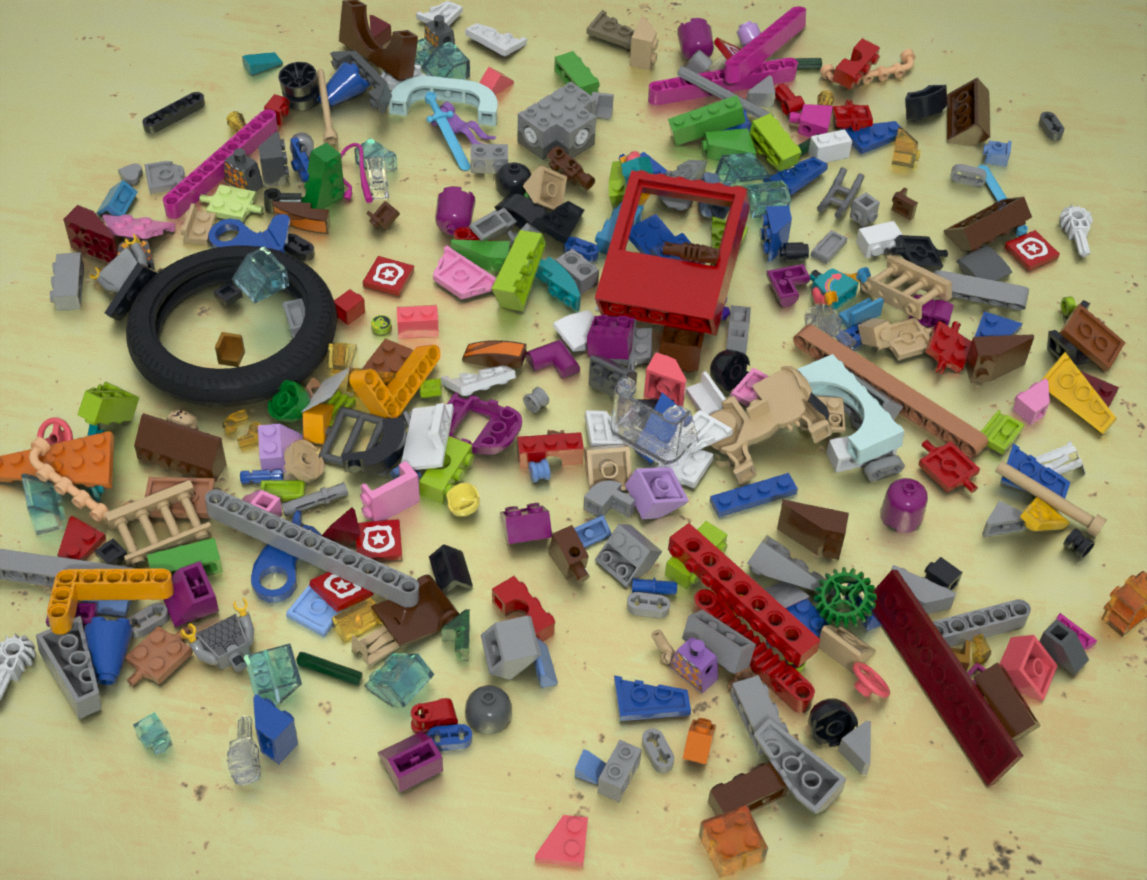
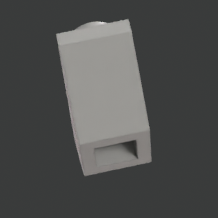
M892 566L891 570L899 571L927 614L951 609L956 596L955 592L937 585L924 577L908 572L904 568Z

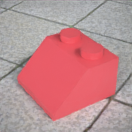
M437 305L397 307L398 339L439 337Z
M657 352L654 354L646 368L644 397L659 399L663 392L683 409L687 380L674 358Z
M1035 635L1011 637L1000 661V664L1004 666L1020 693L1038 701H1044L1058 665Z

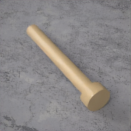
M1003 461L1000 462L995 470L996 473L1087 527L1086 533L1095 538L1107 521L1106 518L1099 514L1096 517L1092 516Z

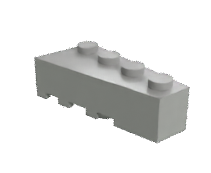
M81 616L74 618L72 629L68 633L54 634L50 628L36 634L39 653L78 719L101 710L99 690Z

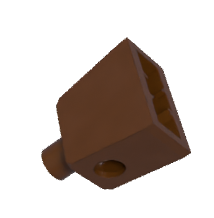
M573 525L552 533L548 553L565 578L575 576L578 583L586 581L590 577L586 570L589 556Z

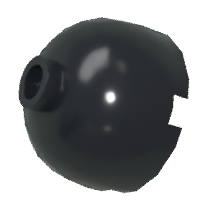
M516 162L503 165L496 176L497 192L504 197L510 194H521L524 196L526 190L523 185L532 175L530 170L525 165Z
M727 349L719 352L711 362L710 376L720 388L731 392L749 373L746 371L747 365L750 366L749 358L746 354L737 350Z
M828 698L818 702L811 709L808 725L813 739L819 745H822L821 743H829V747H835L840 745L841 739L853 731L855 726L856 728L858 727V721L854 711L846 702L836 698Z

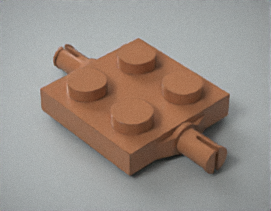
M158 626L125 656L126 662L136 669V672L126 679L132 687L142 678L151 679L160 685L193 654L191 647L182 642L184 638L180 636V631L176 634H171ZM183 626L182 629L187 635H189L191 633V630L188 627Z

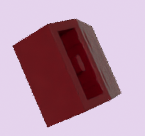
M77 205L63 219L70 247L110 263L116 258L118 252L114 236L94 211Z

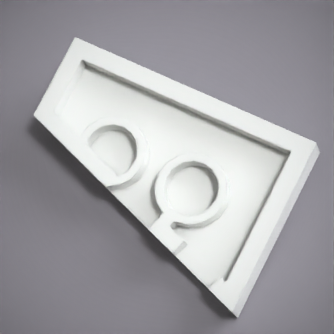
M503 365L479 370V374L460 373V378L449 379V376L441 377L443 386L459 393L461 396H468L477 390L490 389L492 385L506 384L508 380L516 378L515 370Z

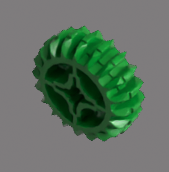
M845 567L842 568V573H838L837 569L834 568L833 576L826 573L825 578L827 581L820 579L819 585L821 587L815 588V593L818 594L814 596V601L817 603L815 607L817 611H821L820 617H827L826 622L828 624L835 621V627L839 628L841 623H844L845 629H848V623H853V626L857 627V620L865 623L864 615L871 617L872 611L870 609L876 608V603L873 601L877 599V595L873 593L875 586L870 585L871 579L869 577L864 578L862 571L856 575L854 568L850 570V573H847ZM849 583V584H852V585L845 587V586H842L841 584ZM834 589L836 596L830 604H827L828 594ZM863 591V602L857 607L855 599ZM841 594L842 596H849L850 602L848 600H842ZM842 609H846L850 612L841 613L839 611Z

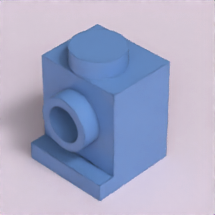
M989 140L988 145L984 144L982 155L985 156V163L1007 167L1012 141L1002 143Z

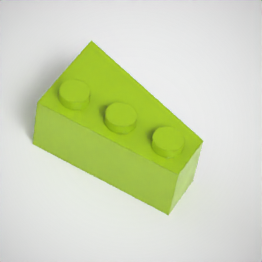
M771 113L752 121L750 136L754 147L758 149L756 152L759 155L764 154L767 157L766 161L778 171H783L798 164L801 155L799 146L793 142L789 133L785 132L780 122Z
M106 381L103 385L99 384L97 388L93 387L85 391L77 415L84 418L85 422L91 425H97L98 423L110 424V422L121 424L123 421H132L140 397Z

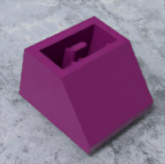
M607 315L594 316L587 334L588 358L592 355H597L607 359L629 360L633 346L635 318L627 316L610 317Z
M530 503L526 505L527 508L518 509V506L506 507L505 511L500 512V517L507 543L513 544L552 538L549 510L543 505L540 506L539 503Z
M201 561L180 568L172 576L174 593L170 598L163 599L174 627L219 611L215 593Z
M423 732L416 733L377 752L399 793L443 772V757L432 738Z

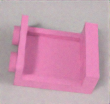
M407 461L399 464L400 477L375 490H370L365 483L361 485L362 494H360V498L363 503L361 510L367 520L370 519L372 522L385 521L420 502L418 475Z

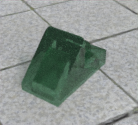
M470 609L462 611L441 629L442 641L455 642V652L460 653V661H469Z

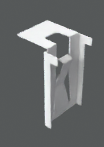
M1071 441L1067 442L1068 445L1035 457L1039 463L1057 459L1051 463L1043 464V466L1051 468L1058 474L1068 472L1082 466L1086 474L1083 462ZM1076 452L1078 460L1062 465L1070 460L1068 454Z

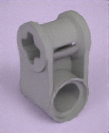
M698 50L687 62L686 68L697 74L704 73L713 61L702 51Z

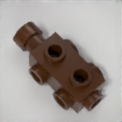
M556 146L547 154L549 167L553 171H558L560 174L567 176V183L570 182L574 186L579 183L585 190H589L594 185L595 178L589 173L586 174L582 166L564 152V149Z

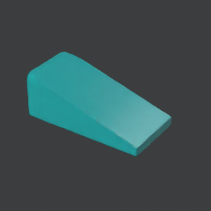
M275 52L242 56L243 66L250 75L283 64V61Z

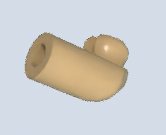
M655 630L652 632L651 637L661 653L660 659L664 664H670L675 650L669 644L663 632Z

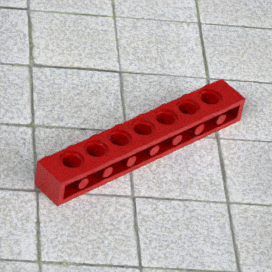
M690 523L669 537L668 551L671 556L682 562L690 573H694L701 580L704 586L714 591L722 602H726L737 616L745 619L754 631L759 632L766 638L769 645L777 648L788 662L793 663L799 668L817 653L821 639Z

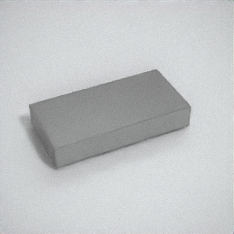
M831 230L811 251L810 256L828 264L847 243L848 238Z

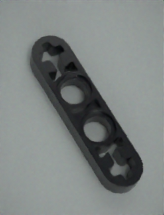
M200 92L190 93L148 115L142 120L144 131L156 133L205 106L204 95ZM165 115H170L168 118H163Z

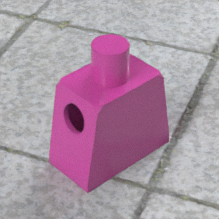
M805 104L803 105L802 113H790L789 123L799 124L798 134L811 138V136L816 134L828 133L833 106Z

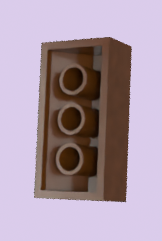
M978 77L947 94V141L949 143L975 146L990 138L989 90Z
M1025 197L1005 198L943 231L958 248L974 252L981 248L980 245L994 242L997 236L1010 233L1012 228L1025 225L1026 221L1032 218Z
M145 413L142 414L134 444L137 459L144 463L158 465L163 469L179 472L182 475H189L195 478H214L216 483L227 465L221 437Z

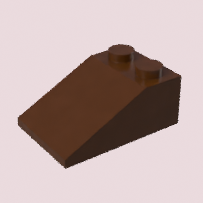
M665 326L659 353L674 358L680 369L684 372L698 371L704 333Z
M1034 335L973 337L965 362L970 382H990L1025 365Z
M783 499L777 530L817 556L839 560L849 513Z

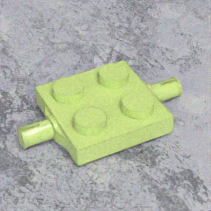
M220 184L213 196L203 194L200 196V202L209 203L206 212L216 213L217 218L237 219L243 223L251 212L263 214L264 211L263 206L253 205L257 197L256 191Z

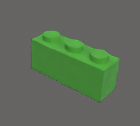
M574 51L555 57L554 71L565 85L572 82L591 96L592 92H598L600 87L598 78L594 77L590 69L585 66L581 58Z
M215 538L201 540L188 545H180L176 548L156 551L147 555L150 568L167 569L171 572V576L178 569L201 561L207 576L223 572Z

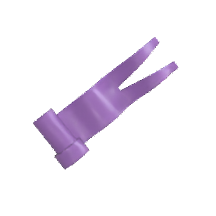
M446 101L440 106L441 111L446 113L452 111L454 113L452 118H447L454 134L462 132L472 144H484L476 140L469 129L470 127L482 139H496L495 136L485 134L475 121L464 122L455 114V108L450 102ZM437 121L431 123L433 126L438 125Z

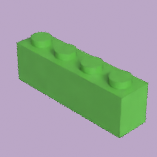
M736 95L669 118L668 122L675 144L678 146L704 137L705 132L722 131L745 123V117L741 102Z

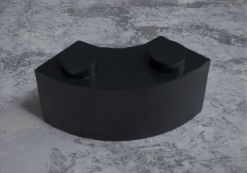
M928 85L922 90L908 92L905 98L906 119L920 121L923 117L942 113L943 109L947 106V85Z
M510 194L494 207L496 211L505 208L517 221L515 225L520 229L526 223L531 225L534 219L537 217L541 218L547 213L544 207L535 204L531 199L521 194Z

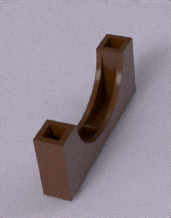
M359 0L342 1L339 42L344 44L346 48L357 51L365 60L374 63L376 67H380L385 73L391 74L397 80L404 81L406 78H413L418 36L409 30L393 31L391 41L385 49L378 44L371 33L367 20V5Z

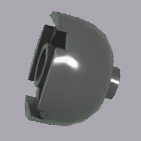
M494 685L478 687L470 693L466 700V721L471 728L477 729L478 733L492 735L501 732L512 719V703L508 694Z

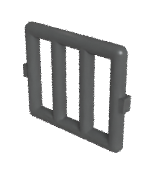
M340 407L332 426L327 428V437L318 457L322 456L325 462L343 466L342 454L341 456L329 454L345 416L357 420L342 454L352 452L365 421L376 424L365 451L377 446L383 432L382 419L388 418ZM388 470L378 474L377 476L385 477L388 473Z

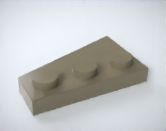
M604 10L587 27L586 34L631 49V37L634 30L626 25L622 26L616 18L608 17L607 12Z

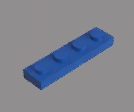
M786 473L710 496V503L719 518L795 495L798 488L790 474Z

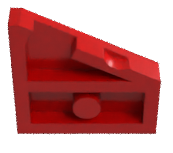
M71 515L57 556L86 561L106 540L105 534Z

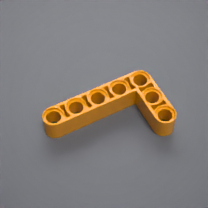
M435 344L417 346L387 387L373 369L351 372L350 384L371 414L388 419L397 418L440 360V349Z
M163 568L62 570L55 577L47 608L51 631L54 634L61 635L68 633L72 629L79 600H163L170 598L174 593L171 572Z

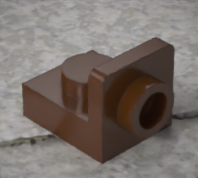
M904 187L900 192L894 194L892 198V211L911 220L915 216L918 202L906 196L908 189Z

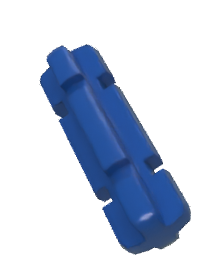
M273 469V472H270V470H252L251 473L249 470L240 472L242 484L250 483V481L261 483V481L283 480V471L281 469Z

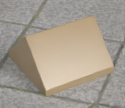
M539 166L523 187L535 204L554 211L557 206L564 202L567 176L544 166Z
M835 624L825 625L821 630L819 649L853 674H855L853 664L855 662L865 664L876 651L842 625L839 628L835 627Z

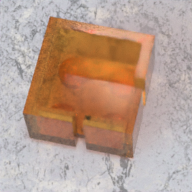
M1141 571L1136 576L1131 575L1121 588L1117 586L1110 593L1111 599L1103 608L1105 612L1101 619L1121 637L1147 618V573Z
M747 805L701 821L699 837L707 854L711 853L710 860L719 878L740 871L741 864L746 869L765 862L768 846Z

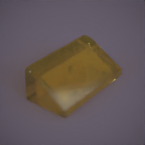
M368 598L331 618L332 627L343 643L351 640L352 634L357 637L382 624L371 609L372 605H375L372 598Z

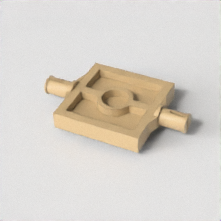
M917 318L890 324L893 340L875 347V349L879 351L888 348L897 360L926 353L925 350L934 327L925 328L919 323Z

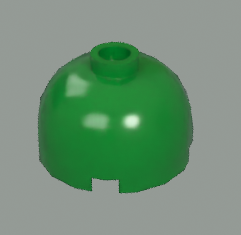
M285 380L280 388H278L281 390L273 396L272 401H268V412L271 417L283 423H296L303 418L305 411L302 412V410L310 403V396L302 385L294 381Z

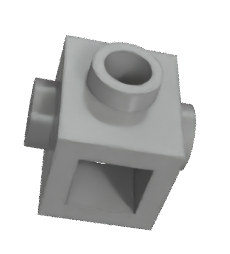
M865 192L853 200L850 218L862 227L873 223L878 217L877 213L880 202Z

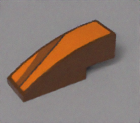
M272 202L274 216L279 214L289 216L290 226L304 231L329 234L331 223L328 209H312L311 203Z
M503 340L468 344L462 361L489 368L504 365L521 369L527 355V344Z

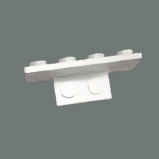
M440 403L436 404V406L420 407L412 410L401 463L407 461L413 470L443 466L454 410L453 404L445 405Z

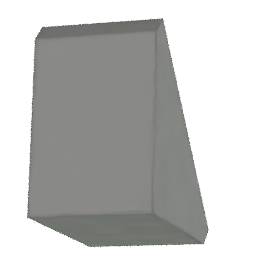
M769 75L747 92L746 100L759 107H773L775 89L772 76Z
M999 500L986 521L982 533L983 537L1025 531V521L1020 518L1023 512Z
M865 721L843 737L838 749L861 775L866 776L870 766L871 721Z

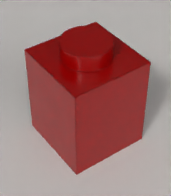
M351 289L334 300L337 318L347 325L365 313L364 298Z

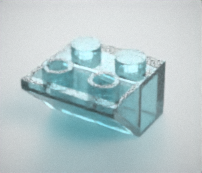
M753 153L722 155L715 174L719 176L720 181L724 185L770 179L771 176Z
M782 180L744 185V188L748 191L752 219L762 217V214H765L766 206L789 205L790 208L791 198L788 186Z
M265 246L247 254L232 278L233 282L254 304L289 286L286 268Z
M290 643L244 656L254 696L257 694L263 699L268 698L277 705L282 703L302 685Z
M394 653L385 659V664L380 669L374 671L369 676V681L364 687L391 707H405L435 674L418 653Z

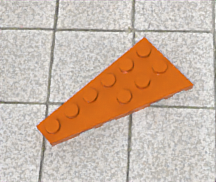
M111 431L51 444V449L44 456H38L42 463L52 466L57 474L67 477L73 485L83 484L86 487L100 485L104 486V488L112 489L114 435ZM32 449L0 456V482L13 483L15 480L24 481L28 484L42 482L36 476L38 470L31 465L29 460V454ZM48 479L46 482H42L45 485L56 484L50 479Z

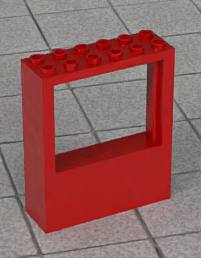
M631 170L595 295V301L600 314L610 317L627 316L635 318L637 322L717 336L750 210L747 189L741 186H725L722 183H707L699 179L695 181L688 180L681 176L669 177L662 173L651 174L643 170ZM641 193L730 207L719 247L720 257L715 266L625 251Z

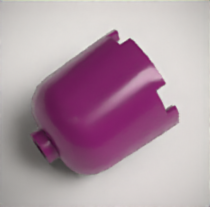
M691 18L690 22L681 23L677 29V36L683 57L689 61L700 50L710 58L713 54L714 42L712 28L707 23V20Z
M445 187L443 192L438 194L435 221L440 231L448 235H454V231L457 228L469 227L472 223L476 203L475 196L470 191L469 194L461 191L462 187Z
M902 478L891 483L880 509V518L884 525L887 526L888 524L890 527L895 528V532L898 533L914 532L923 522L928 503L925 487L911 478Z

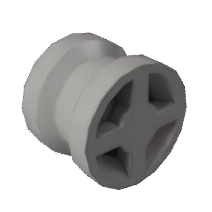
M536 387L532 390L531 394H526L523 397V402L529 411L537 413L541 406L544 407L549 404V397L542 388Z

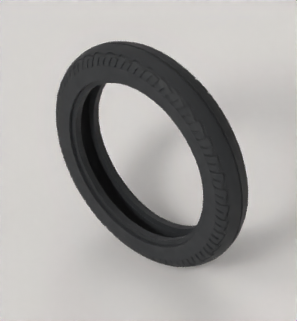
M235 245L217 247L191 254L170 264L146 283L134 300L127 318V347L131 359L141 375L161 392L175 399L208 407L249 405L273 398L281 390L278 388H280L285 380L294 381L298 384L301 383L320 365L334 340L337 324L336 306L325 281L309 265L292 255L260 246ZM227 282H255L269 285L282 290L294 299L302 298L305 305L303 323L295 337L283 349L264 360L242 367L216 369L189 364L172 355L159 341L162 326L168 315L177 305L203 289Z

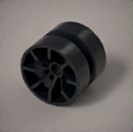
M293 62L281 69L278 78L282 95L290 102L289 108L295 111H305L315 107L319 103L317 97L320 95L314 66L307 62Z

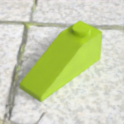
M621 161L612 162L609 177V199L613 210L623 201L627 187L622 174Z

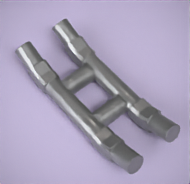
M841 167L825 198L817 206V211L823 212L830 204L839 206L835 212V217L839 219L844 216L855 195L860 190L865 176L859 173L851 189L841 186L847 173V169ZM838 192L847 196L845 200L834 197V195Z

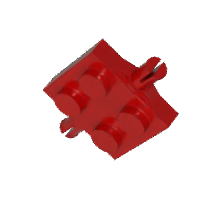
M848 99L843 106H833L832 113L836 127L842 129L852 127L854 131H858L860 128L873 126V117L869 105H854L853 101L850 100L849 102Z
M939 320L932 331L925 352L938 362L935 369L938 374H943L945 367L957 373L963 370L972 341L958 332L961 326L958 321H954L950 328Z
M929 440L922 443L921 446L929 454L920 459L918 465L947 493L958 486H965L971 494L978 489L970 479L979 474L980 468L951 441L940 447H935Z

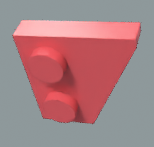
M563 815L536 853L535 863L583 868L588 817Z

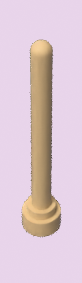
M318 69L317 77L326 129L323 133L324 143L327 142L329 145H334L338 142V134L332 126L324 70Z

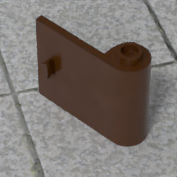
M428 574L417 579L419 583V601L415 606L404 607L391 600H385L372 605L371 609L399 647L406 646L443 630L452 629L459 623L460 613Z

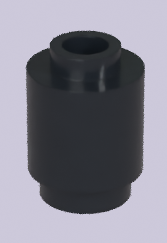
M803 242L784 243L783 247H780V258H783L784 262L804 261V259L809 258V246Z

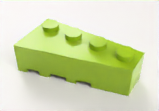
M520 230L517 237H515L508 256L491 288L501 308L523 312L546 246L542 233Z

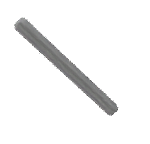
M681 66L678 71V76L723 100L736 96L731 91L684 66ZM738 96L743 110H746L752 116L760 118L770 113Z

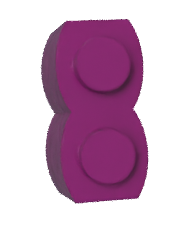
M915 295L914 298L919 299L923 295ZM931 299L922 306V318L917 320L922 326H928L929 328L934 327L939 320L948 326L954 305L944 300Z

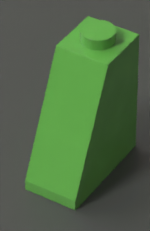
M748 128L705 132L704 140L701 141V147L708 159L754 167L756 151Z

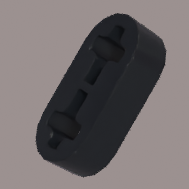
M290 233L288 235V244L284 249L286 252L302 261H309L314 258L315 251L312 243L296 234Z

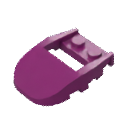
M454 393L447 403L453 404L454 407L449 436L458 440L461 439L454 437L453 433L469 410L490 417V420L474 443L462 438L461 441L472 444V453L485 455L499 453L514 441L522 429L521 414L509 406L502 407L498 405L496 400L483 401L479 397L472 395L468 399L459 397V393Z

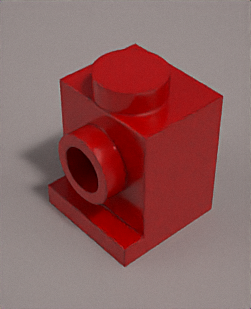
M274 94L264 106V110H273L276 113L277 125L282 126L284 117L289 114L290 102L286 97Z

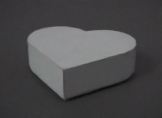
M137 163L118 169L121 178L129 185L138 183L139 177L143 173L141 165Z

